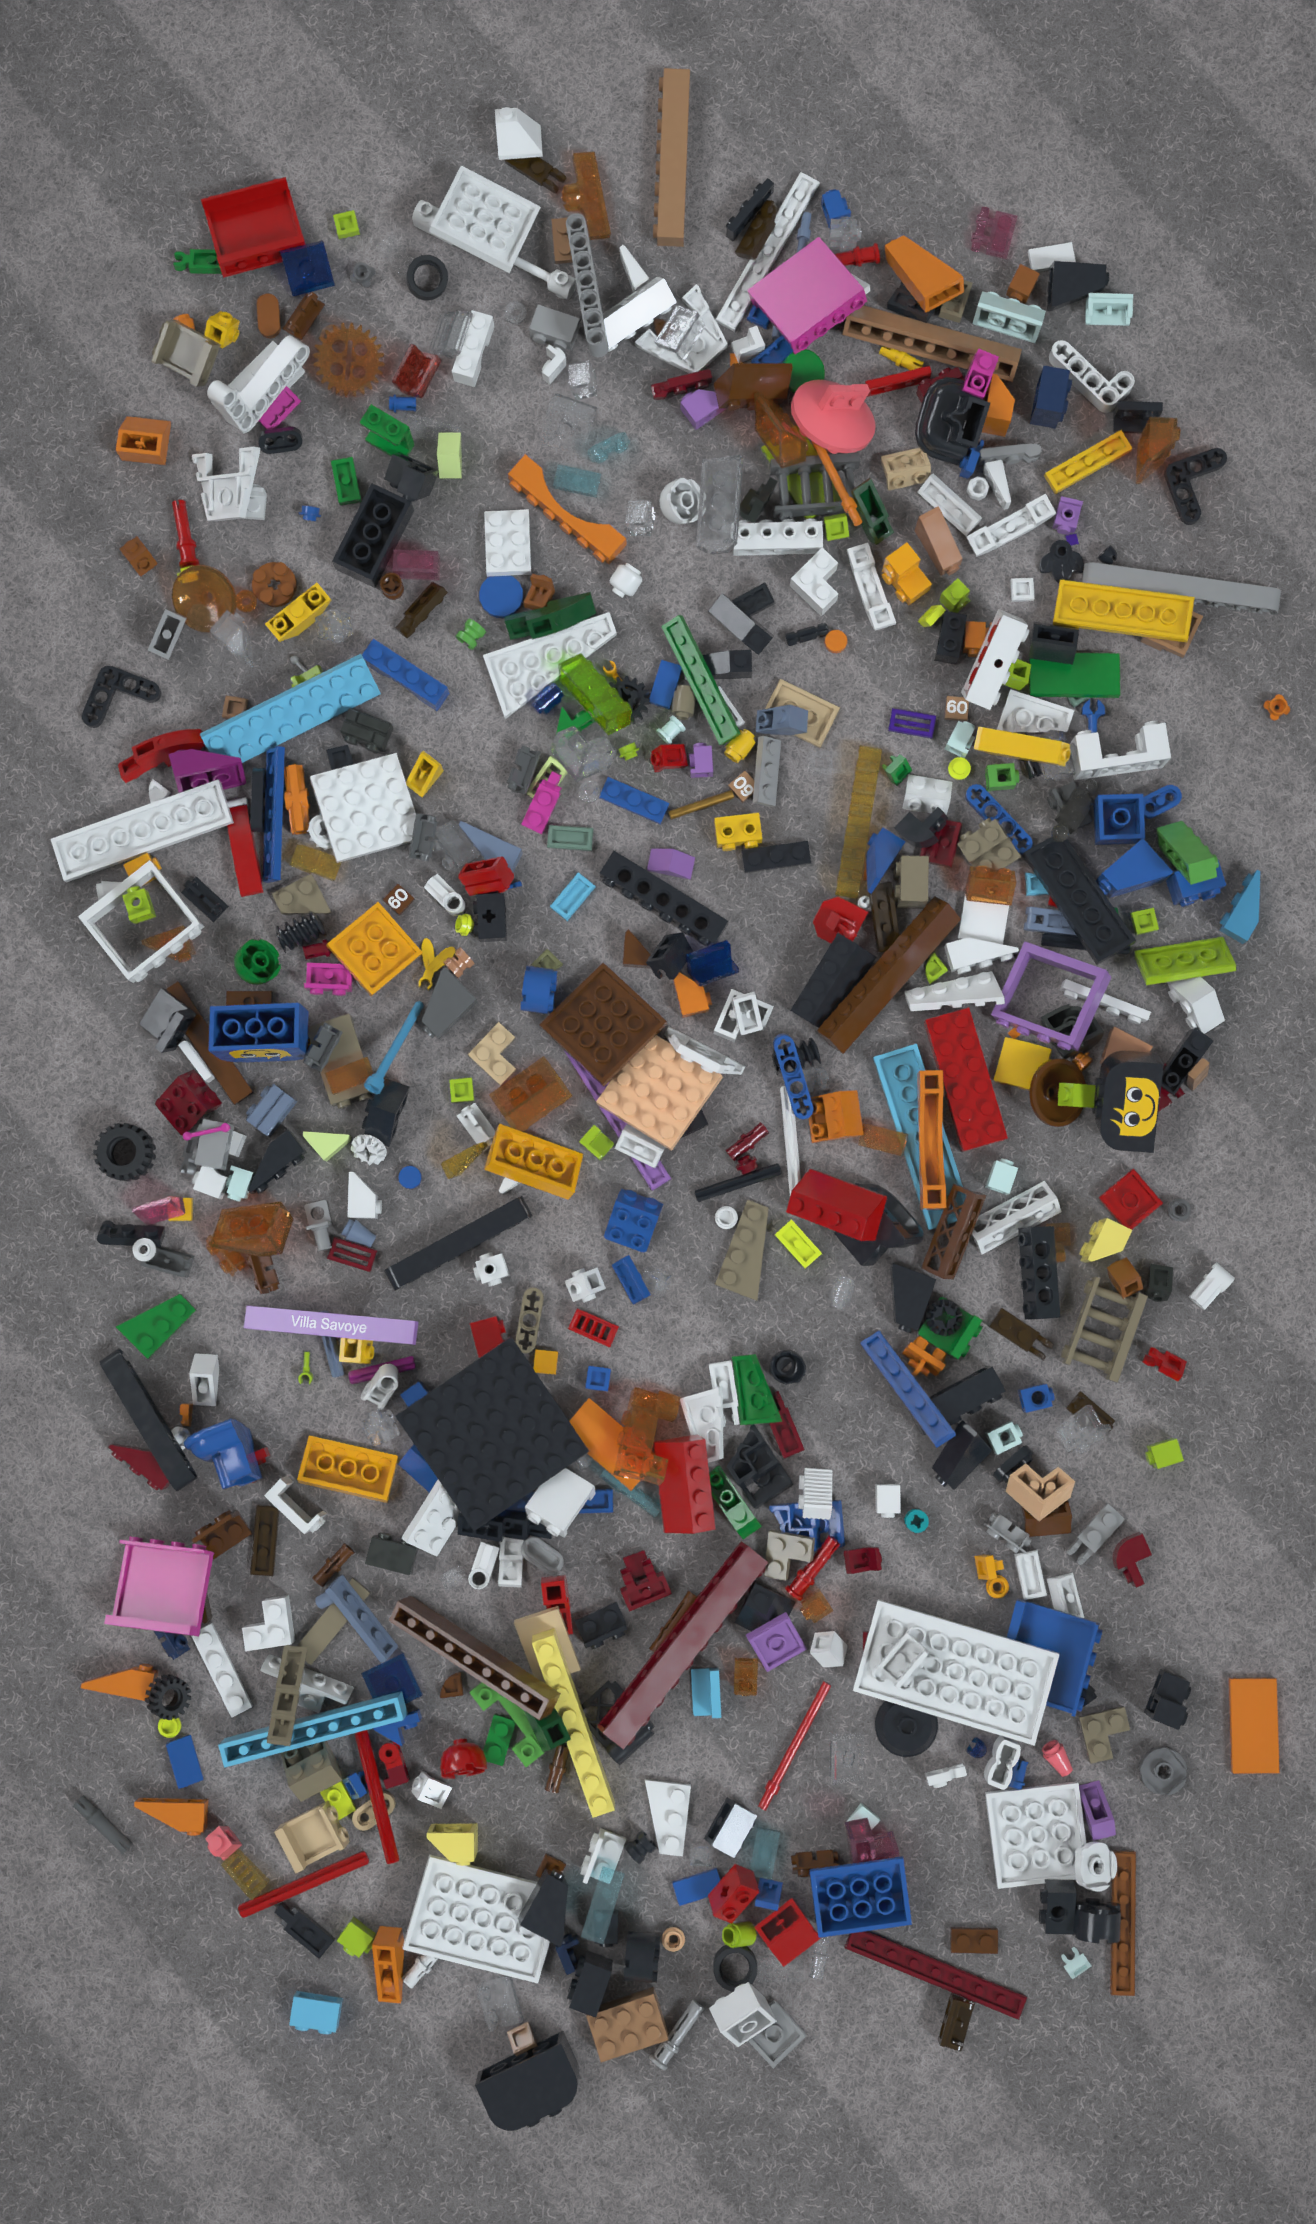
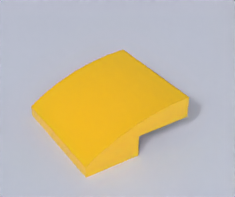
M1005 1037L994 1081L1030 1091L1033 1075L1043 1063L1050 1060L1052 1049Z

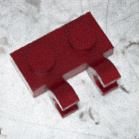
M650 1558L641 1561L647 1577L637 1582L634 1581L629 1567L620 1570L626 1585L620 1588L629 1612L672 1594L663 1571L656 1573Z

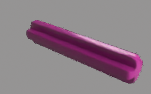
M413 1356L350 1371L348 1377L351 1384H357L372 1380L379 1368L384 1364L396 1366L398 1373L415 1369L416 1363Z

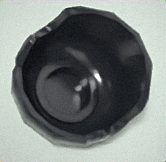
M783 1350L772 1357L770 1371L775 1380L787 1385L799 1383L806 1373V1365L802 1356L797 1352ZM791 1363L790 1370L783 1372L782 1370Z

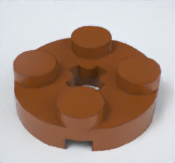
M270 562L254 571L252 589L256 598L263 604L270 607H280L290 602L297 589V581L294 573L286 564ZM275 579L276 582L280 581V584L277 585L278 589L274 590L272 587H268V585L271 584V580Z

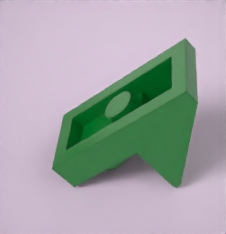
M562 707L556 732L557 743L560 745L596 722V716L591 709L588 711L582 710L574 716V720H571Z

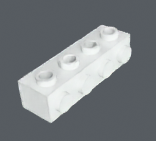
M654 278L603 313L609 344L608 352L614 350L618 346L617 343L622 339L626 340L636 334L635 330L641 326L646 327L653 323L654 317L659 314H666L672 309L671 306L676 303V300L664 278Z
M785 519L782 522L761 520L755 524L747 520H741L733 523V556L816 554L823 548L822 521H817L816 519H806L804 522H795L793 519Z

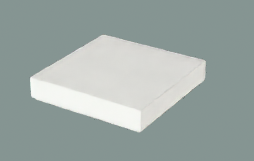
M965 894L957 939L973 938L1003 944L1010 902Z

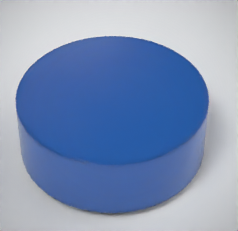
M406 1166L400 1171L398 1178L403 1187L414 1189L421 1183L422 1175L416 1167Z

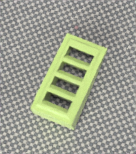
M550 756L528 788L527 795L533 798L536 793L533 789L535 787L538 788L539 781L541 779L548 781V778L544 775L546 772L551 774L553 771L550 769L551 765L561 771L562 777L558 785L567 775L570 768L555 757Z

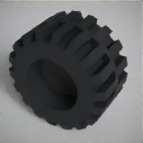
M128 1123L114 1124V1127L109 1126L105 1128L106 1132H101L98 1135L101 1137L100 1140L95 1141L94 1145H97V1150H93V1155L97 1156V1159L94 1160L100 1166V1171L106 1173V1176L120 1181L140 1179L139 1176H145L148 1173L147 1169H151L154 1165L151 1164L152 1159H156V1155L153 1154V1150H156V1147L152 1144V1137L148 1136L147 1132L140 1127ZM130 1139L136 1147L135 1158L125 1166L119 1165L114 1159V1148L121 1140Z

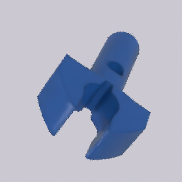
M1090 699L1082 707L1081 715H1085L1088 718V730H1091V733L1097 732V719L1105 715V707L1100 700H1097V711L1094 714L1090 710Z

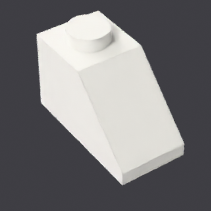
M349 1172L348 1218L378 1219V1214L382 1213V1200H378V1195L355 1172Z
M195 1353L189 1373L193 1405L216 1406L219 1377L218 1355Z

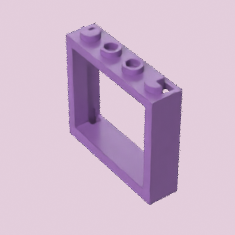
M1024 941L1002 990L1005 1004H996L991 1015L997 1021L996 1024L1008 1029L1011 1026L1017 1028L1016 1031L1022 1035L1029 1036V1034H1033L1041 1042L1049 1044L1052 1041L1057 1043V1046L1063 1050H1070L1071 1048L1078 1051L1111 980V976L1105 969ZM1030 958L1094 980L1070 1036L1005 1013Z

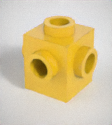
M220 311L208 318L204 335L221 344L220 348L223 349L238 339L240 321L233 318L230 313Z

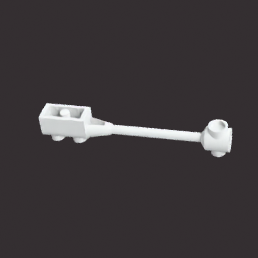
M420 200L412 216L414 226L449 243L429 232L439 208L431 205L429 202ZM517 257L514 263L515 266L545 280L548 290L555 293L557 297L567 300L571 298L577 285L576 278L558 269L549 273Z

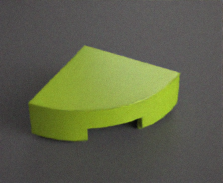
M934 952L928 959L925 968L929 984L948 971Z

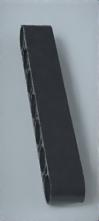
M520 1196L388 1267L384 1272L394 1291H396L401 1286L417 1280L423 1274L441 1267L442 1264L452 1261L461 1256L460 1254L476 1248L482 1242L500 1235L501 1232L511 1229L533 1215L523 1196Z
M118 1348L99 1361L100 1366L169 1483L176 1491H179L198 1478L197 1474L129 1360H125L122 1355L124 1352Z

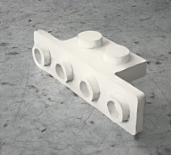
M268 1654L261 1667V1672L278 1678L281 1658ZM304 1668L298 1705L319 1713L325 1697L347 1704L354 1687Z

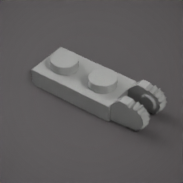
M1035 443L985 448L980 450L978 465L1002 460L1006 464L1012 465L1018 463L1021 459L1026 463H1031L1038 460L1042 449L1041 446Z
M1106 1503L1076 1536L1077 1539L1066 1550V1553L1069 1555L1074 1554L1083 1543L1088 1548L1077 1559V1563L1082 1565L1092 1553H1095L1125 1519L1112 1506Z

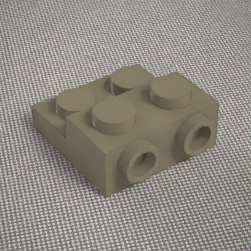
M988 818L979 824V830L974 833L971 830L960 837L961 842L958 843L961 851L983 882L1021 858L1020 853L998 819L991 820Z

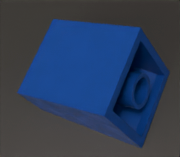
M1142 838L1095 881L1103 893L1111 898L1162 883L1173 871Z

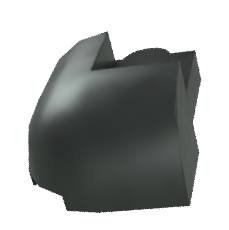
M1069 1004L1061 1006L1041 1017L1042 1026L1070 1036L1082 1008L1079 1006H1069ZM1093 1017L1078 1051L1071 1048L1070 1050H1063L1057 1046V1043L1050 1042L1052 1046L1056 1047L1061 1057L1067 1059L1080 1051L1085 1053L1092 1049L1102 1039L1104 1031L1095 1017Z

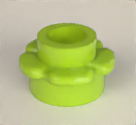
M635 742L619 748V758L624 757L626 761L638 756L636 751L639 748L636 747Z

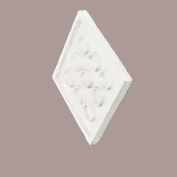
M460 166L430 226L429 232L510 273L541 207Z
M397 753L310 776L337 863L411 843L416 813Z
M1077 1781L1024 1787L1021 1790L1007 1789L985 1792L998 1889L1043 1884L1045 1879L1076 1880L1075 1851L1078 1847H1083L1086 1844L1079 1783Z

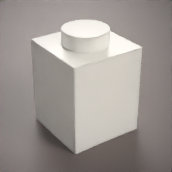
M875 1484L876 1513H881V1517L893 1518L895 1513H900L899 1484Z

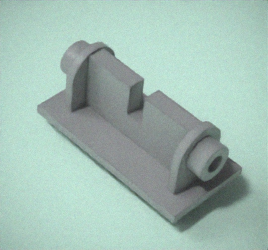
M993 1512L989 1518L991 1524L984 1523V1526L988 1528L986 1532L996 1540L1001 1537L1007 1541L1005 1546L1017 1554L1018 1551L1025 1553L1026 1551L1022 1549L1023 1545L1027 1547L1032 1541L1029 1538V1534L1016 1525L1009 1532L1008 1529L1012 1522L1000 1513L996 1514Z

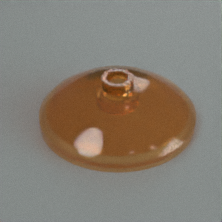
M208 565L191 566L182 571L173 584L172 602L176 613L187 617L185 624L190 628L206 633L215 632L224 628L232 620L237 606L236 593L230 580L218 569ZM208 592L212 594V599L208 597Z

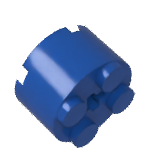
M526 966L522 988L523 1001H521V1011L543 1014L553 1011L555 994L553 992H556L558 971Z

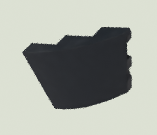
M753 1424L749 1428L750 1431L744 1441L737 1448L735 1456L731 1458L726 1467L737 1485L743 1489L752 1506L758 1509L793 1486L794 1483L756 1425ZM753 1482L757 1484V1487H760L754 1495L747 1488Z

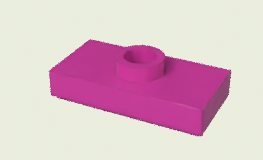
M286 386L259 419V422L266 430L275 429L301 400Z

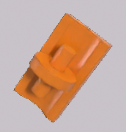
M918 1336L911 1342L902 1354L910 1359L907 1364L914 1368L912 1371L914 1377L919 1372L926 1377L929 1372L937 1376L946 1366L944 1360L947 1354L938 1348L931 1355L924 1351L928 1342L921 1336Z

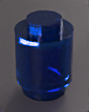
M553 682L550 685L547 684L531 698L533 701L531 706L539 715L542 712L547 715L562 702L561 699L565 695Z

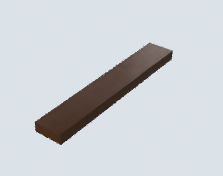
M177 981L166 989L168 992L197 1014L186 1034L233 1104H238L254 1093L234 1062L221 1060L209 1052V1025L180 982Z

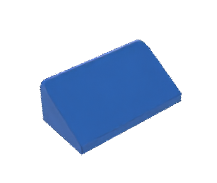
M188 1735L167 1742L166 1748L178 1789L204 1780L192 1736Z

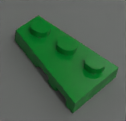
M179 1294L116 1326V1328L149 1359L197 1309L182 1294Z
M756 1354L733 1356L740 1425L782 1422Z

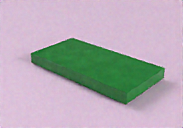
M1076 653L1073 665L1029 659V664H1031L1029 696L1120 697V653Z

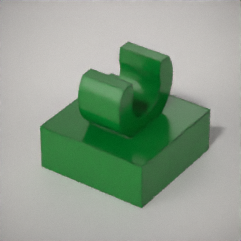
M901 754L897 757L890 756L892 763L889 766L882 765L890 781L896 786L912 771L907 759Z

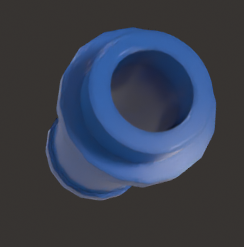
M394 394V397L389 396V410H394V413H396V410L416 412V397H396V394Z
M1019 1759L1015 1766L1012 1767L1013 1774L1008 1785L1009 1787L1021 1790L1022 1786H1025L1023 1781L1029 1762Z

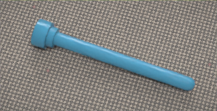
M417 1001L414 1004L376 1073L368 1076L365 1081L364 1087L371 1093L380 1094L384 1087L383 1078L423 1009L424 1005L421 1001Z

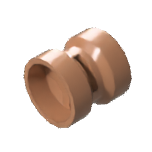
M461 947L455 951V955L452 958L448 957L444 961V964L457 978L463 975V971L466 968H471L475 964Z

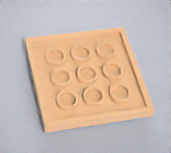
M656 1035L612 1078L596 1103L672 1151L723 1077L720 1073L714 1071L709 1073L700 1067L701 1064L695 1061L688 1062L680 1057L681 1054L676 1052L669 1042Z

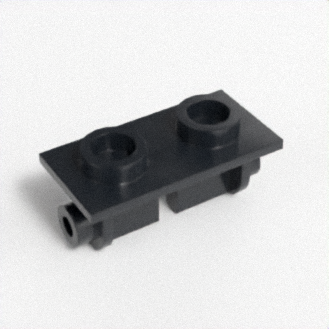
M195 877L192 881L189 879L184 883L185 889L181 893L213 923L229 907L198 877Z

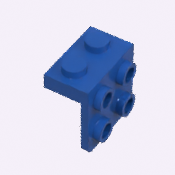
M621 1189L604 1234L605 1239L640 1252H646L664 1204L654 1198L638 1195L632 1190Z

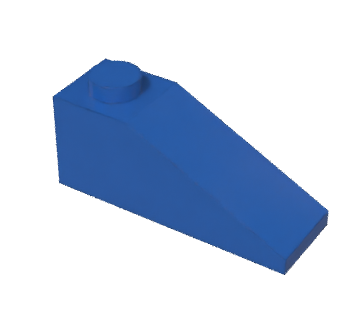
M882 828L878 835L873 833L867 843L870 846L866 853L867 890L871 894L906 842L885 828Z

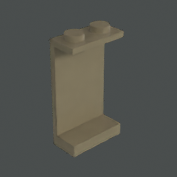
M346 1014L309 1026L308 1036L310 1042L317 1047L319 1042L313 1039L320 1025L323 1026L324 1023H327L343 1032L339 1043L335 1046L329 1057L328 1063L320 1072L330 1104L341 1109L350 1106V1101L359 1098L361 1102L371 1099L373 1093L364 1087V1083L370 1075L353 1026L352 1016Z

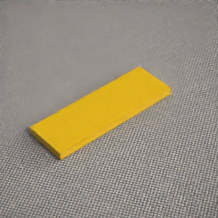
M1060 580L1053 625L1187 643L1195 597Z

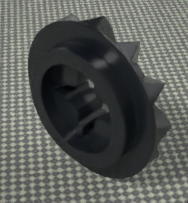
M937 1300L929 1306L926 1312L927 1325L937 1335L949 1336L956 1333L962 1325L963 1315L960 1307L951 1300ZM943 1307L947 1315L954 1316V1318L947 1320L946 1328L943 1321L935 1320V1317L942 1315Z

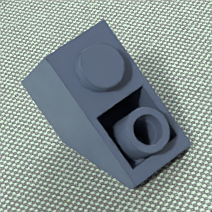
M793 705L758 710L756 733L775 735L807 733L808 710Z

